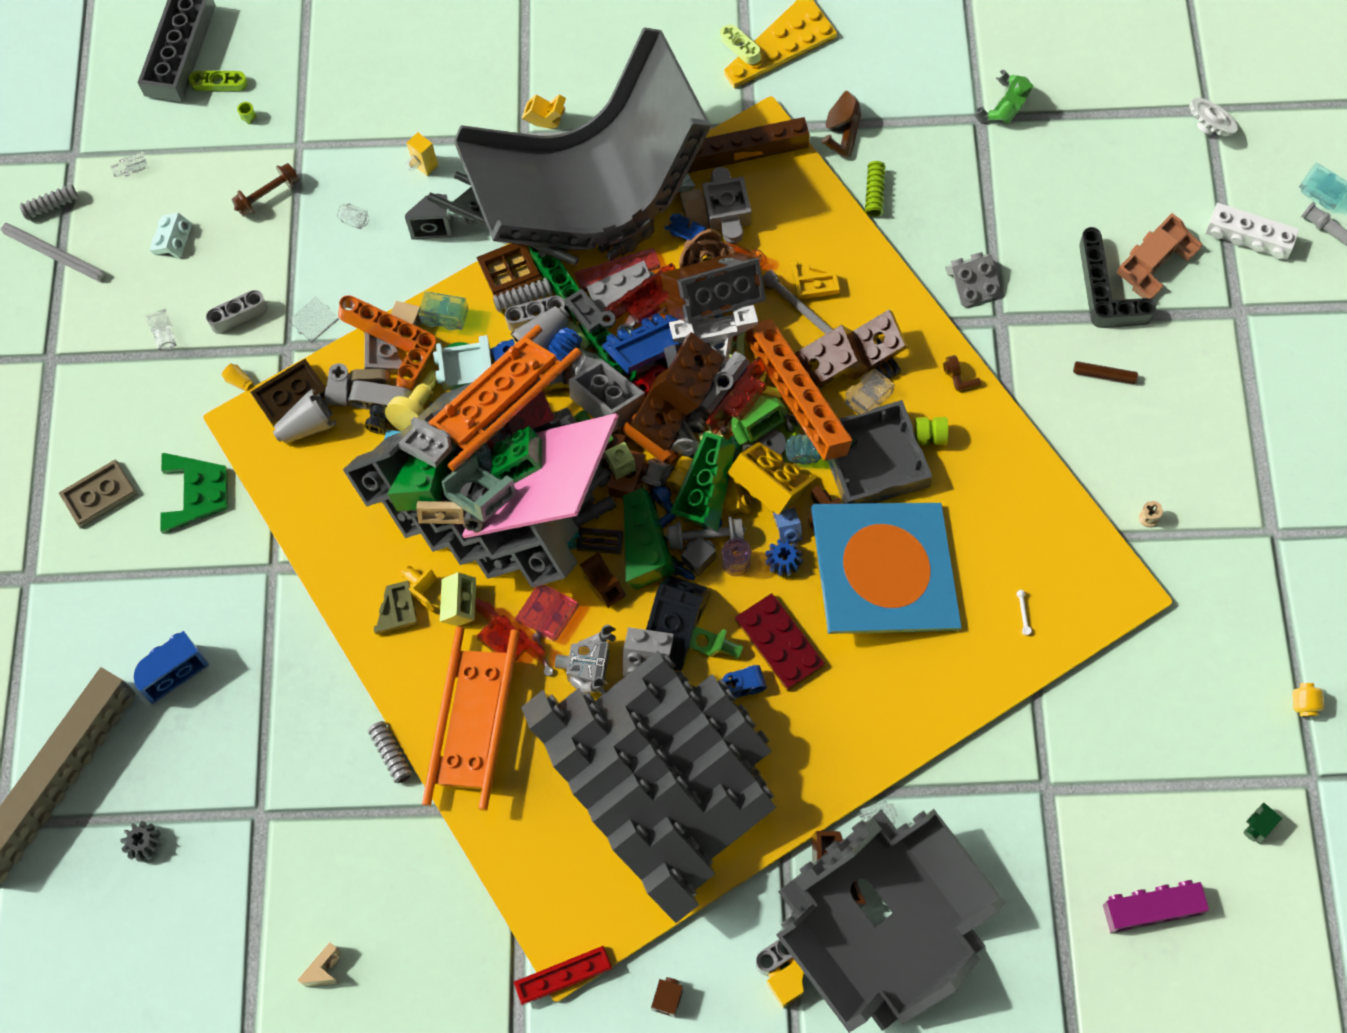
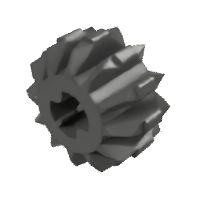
M141 821L139 826L131 823L132 830H124L127 837L120 839L121 843L125 844L121 848L122 851L128 853L127 857L131 860L136 858L138 862H142L144 856L146 859L151 860L152 852L159 853L156 846L162 844V841L158 839L161 832L155 830V825L152 823L147 825L146 822ZM141 838L144 840L142 845L138 843Z

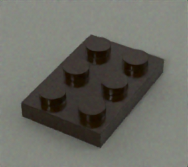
M303 359L250 393L274 427L308 391L314 389L316 390L315 396L320 394L323 397L325 396L326 387L307 360Z

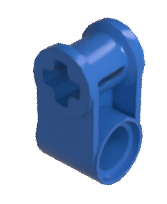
M753 665L742 670L729 672L723 677L727 685L732 683L733 686H736V688H732L731 685H728L730 691L735 693L733 695L736 698L758 694L767 689L760 665Z

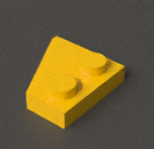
M791 260L798 299L839 294L840 289L836 271L821 269L811 264L809 267L798 264L797 260Z

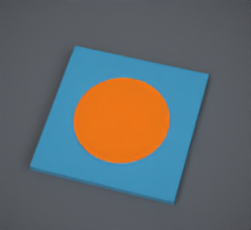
M941 503L812 505L811 510L828 634L959 631L961 629Z

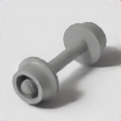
M728 516L729 527L719 528L718 532L709 529L682 532L681 522H677L676 525L668 526L669 534L666 535L665 539L670 541V549H680V551H683L684 540H694L699 536L702 539L730 536L731 546H734L735 543L744 541L743 533L747 529L742 526V519H733L731 516Z

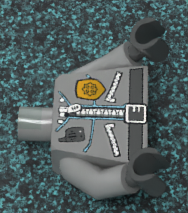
M605 625L602 627L601 632L572 644L569 656L556 655L555 668L567 669L568 682L574 688H580L585 694L587 692L605 694L604 685L609 683L605 678L610 653L609 644L606 641L613 642L616 640V636L610 634L616 628L611 625Z

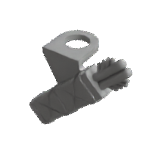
M684 419L676 434L677 440L669 449L693 459L699 447V442Z

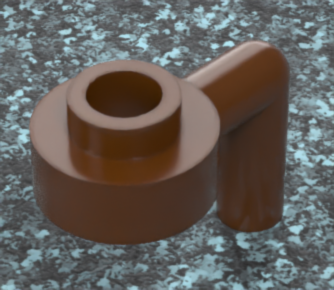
M957 356L946 357V362H943L944 372L952 378L956 391L981 386L980 378L962 382L960 376L961 368Z

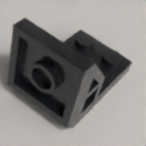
M670 575L659 585L646 630L674 634L670 658L676 665L674 669L682 671L694 629L699 624L710 598L712 588Z

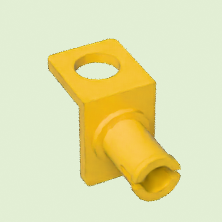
M412 566L405 567L409 573L403 569L401 577L412 584L409 591L419 603L432 612L434 610L432 605L422 595L436 582V575L430 568L421 575Z

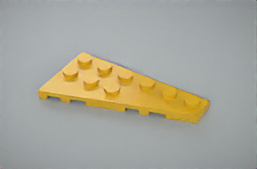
M796 0L753 41L760 48L761 60L755 64H747L740 57H737L724 69V75L735 89L837 38V32L813 0Z

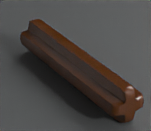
M1076 361L1073 367V373L1130 384H1136L1138 379V372L1080 361Z

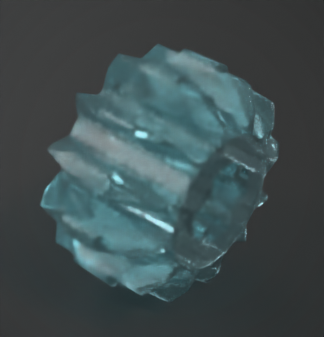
M807 434L790 436V439L787 440L785 452L789 461H793L795 464L810 465L811 463H817L821 459L820 454Z

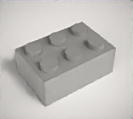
M604 360L598 361L569 379L570 398L594 418L611 414L619 416L613 432L622 427L626 422L628 423L633 420L632 417L638 412L645 399V393Z

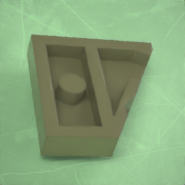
M409 581L386 586L384 601L379 609L380 615L377 626H374V633L376 635L418 624L413 596L409 591L411 587Z

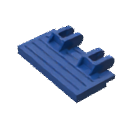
M659 313L652 315L653 323L648 318L642 319V326L630 331V334L624 329H620L617 332L619 339L615 335L609 334L606 337L607 342L603 344V348L629 374L665 357V347L682 344L673 342L669 322L680 319L670 315H665L664 319Z

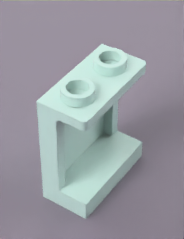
M487 335L479 336V343L442 348L441 343L436 344L437 351L433 352L435 365L439 364V370L436 371L438 384L442 383L444 391L457 389L472 383L492 365Z

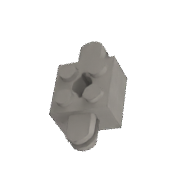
M718 167L711 173V182L702 184L710 229L715 231L722 230L724 240L727 243L736 244L742 240V226L751 225V208L744 177L731 178L727 168Z

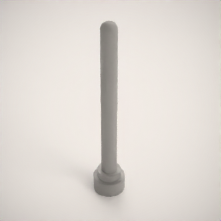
M769 270L763 275V285L766 288H774L824 334L833 330L779 282L778 275L773 270Z

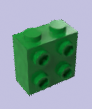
M529 426L523 430L516 431L511 437L504 441L501 440L493 446L491 475L499 480L508 476L513 479L515 484L542 469V440Z

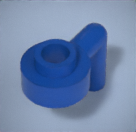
M655 486L650 490V493L654 500L668 512L660 519L662 528H664L676 516L670 513L673 507L670 491L665 486Z

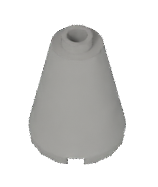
M554 306L513 330L510 335L517 343L532 328L539 325L543 331L532 341L548 350L555 335L569 324L568 317L570 315L563 307L558 309Z
M311 389L274 425L275 430L273 433L279 442L283 441L287 444L336 426V421L333 420L331 422L329 417L332 415V412L328 405L325 404L320 394L314 395L316 390Z

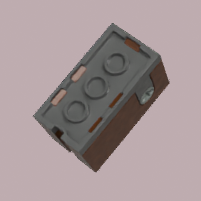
M739 252L661 273L663 290L667 291L669 295L668 298H665L668 315L687 323L766 301L759 259Z

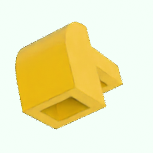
M536 94L527 102L522 119L538 127L556 128L559 126L561 117L565 112L566 107L564 104L566 98L559 94L549 102Z

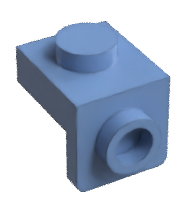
M795 507L786 509L779 515L773 513L782 543H786L787 539L790 540V543L803 539L801 523Z

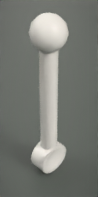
M1018 590L1017 597L1020 599L1024 625L1022 634L1029 636L1032 630L1028 626L1024 602L1026 593L1024 590Z

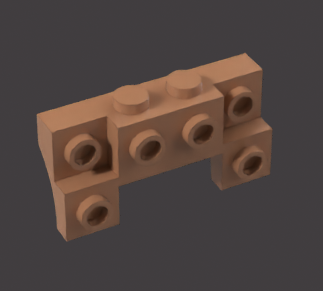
M1171 213L1154 232L1149 231L1140 246L1137 244L1131 250L1130 256L1119 266L1117 274L1133 285L1132 291L1140 297L1153 299L1163 287V284L1153 277L1157 269L1174 252L1186 261H1189L1201 249L1203 244L1188 231L1180 218Z

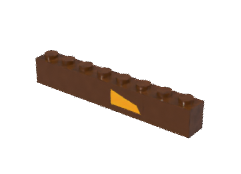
M805 117L707 137L703 141L688 173L809 148L810 133Z

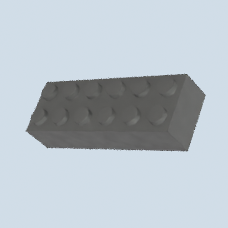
M167 0L137 82L145 97L177 102L183 101L189 84V75L194 70L216 7L214 0Z

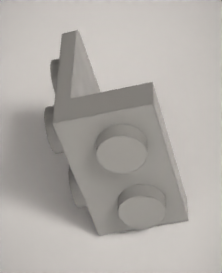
M983 252L971 254V259L963 261V258H958L950 261L951 265L945 266L947 275H953L962 306L967 307L1001 295L992 255H983Z
M628 627L623 649V676L626 677L657 651L663 657L666 655L670 657L674 634Z

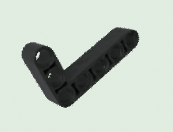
M1095 227L1086 228L1083 231L1079 248L1092 324L1098 328L1149 324L1156 311V303L1152 299L1112 300L1102 234Z

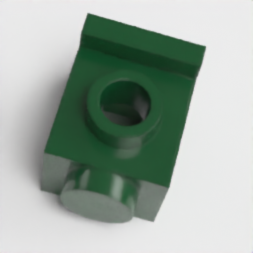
M1264 802L1247 819L1246 823L1249 826L1243 832L1248 839L1253 842L1256 841L1258 844L1283 819Z

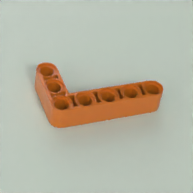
M343 296L339 301L338 308L340 320L408 352L399 367L396 385L413 390L433 356L436 344L435 336L354 296Z

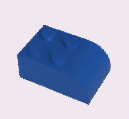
M185 631L172 635L169 641L162 646L153 648L137 664L134 671V683L139 692L153 705L208 667L209 663Z

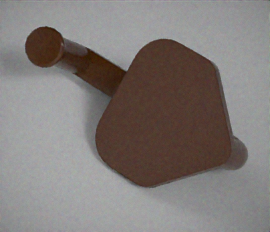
M844 91L830 109L826 120V128L829 130L845 124L841 145L831 138V134L825 136L821 141L822 144H825L845 159L852 155L861 118L860 103L849 91Z

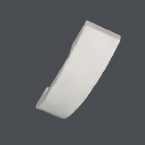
M754 305L733 310V315L695 323H687L682 320L669 322L673 342L683 343L690 332L707 343L736 336L758 325Z

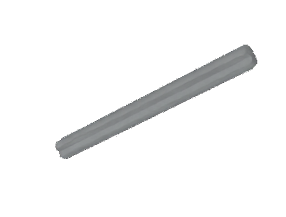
M4 223L1 227L4 235L98 282H101L105 277L103 270L9 223Z

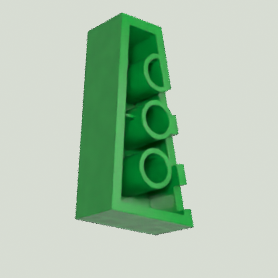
M708 432L704 433L670 511L671 514L684 522L718 532L730 476L727 472L732 466L735 445L722 436Z
M451 442L453 450L437 468L409 455L387 493L397 511L417 510V501L441 502L444 492L442 481L449 474L450 468L448 464L453 459L456 444Z
M643 487L624 495L626 582L635 590H638L673 575L676 571L653 496Z

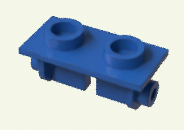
M673 213L669 219L672 223L664 227L670 231L671 235L683 237L687 240H692L697 234L707 230V227L696 222H692L691 227H688L690 219L679 213Z

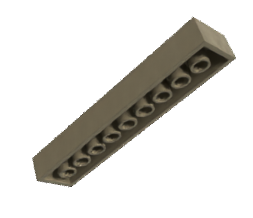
M102 667L96 672L0 805V884L6 881L13 865L21 860L23 851L28 844H31L36 839L38 830L43 824L48 822L56 805L63 801L66 795L65 792L70 785L78 780L80 771L85 765L90 763L95 750L105 742L110 729L118 724L125 708L129 707L134 701L136 693L124 680Z

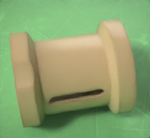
M1156 501L1144 504L1139 514V521L1143 526L1154 527L1158 523L1159 518L1163 514L1161 504Z

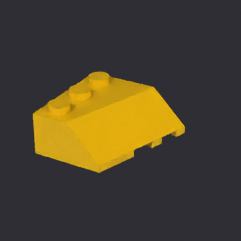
M760 442L740 453L727 472L735 483L746 488L751 496L759 499L766 505L768 510L777 515L796 503L818 478L812 473L808 476L801 472V467L795 463L792 465L784 462L782 455Z

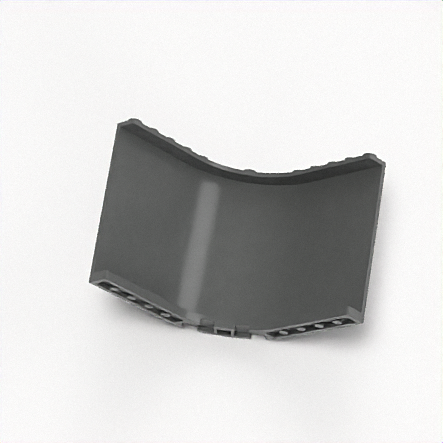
M644 27L609 101L594 118L584 125L566 133L550 136L461 125L454 139V144L493 241L584 250L595 249V245L604 243L612 245L621 242L652 224L651 220L659 212L663 213L676 196L711 128V124L662 30Z

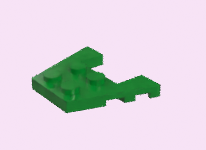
M161 453V471L163 474L184 472L183 510L160 513V531L162 534L169 533L171 529L178 526L184 527L189 525V522L198 518L204 519L228 509V469L225 465Z

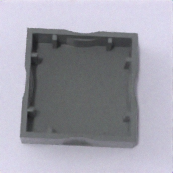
M903 400L873 408L860 415L839 418L846 432L858 440V443L849 449L847 456L827 460L843 504L878 503L930 487L932 474L923 451L915 439L913 426Z

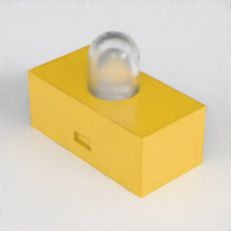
M417 132L406 142L410 158L406 161L405 167L409 171L419 169L428 176L438 167L433 143Z

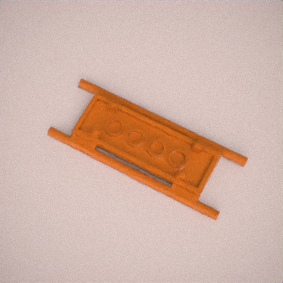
M536 325L515 345L511 346L505 354L455 399L446 404L428 422L431 426L446 431L450 435L451 442L463 449L448 464V467L455 471L582 354L581 351L575 348L562 361H559L556 355L532 341L543 331L539 325ZM538 379H541V380H540L539 382H537L527 393H525L516 403H514L504 414H502L493 424H491L485 431H483V429H484L489 423H491L500 413H502L512 402H514L523 392H525L535 381H537Z
M456 627L422 805L431 806L435 784L448 787L482 789L478 809L488 811L520 631L511 630L507 653L461 651L465 628ZM455 678H458L444 755L441 756Z

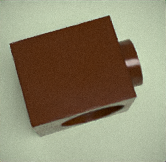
M666 977L665 980L659 979L651 1005L652 1011L676 1017L684 990L683 986L679 985V980Z

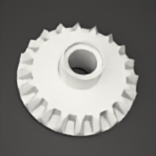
M1194 98L1190 103L1191 113L1195 119L1199 120L1197 126L1204 133L1211 135L1213 132H1216L1218 135L1232 136L1237 131L1238 126L1235 120L1217 104L1203 98Z

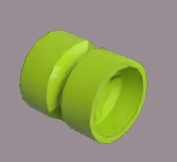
M916 417L915 439L918 445H929L930 442H933L934 445H947V417H934L933 420H930L928 417Z

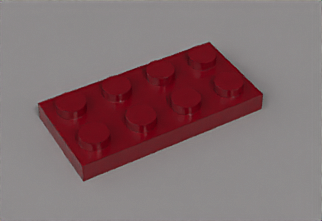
M773 593L735 617V621L787 691L825 666L823 660Z

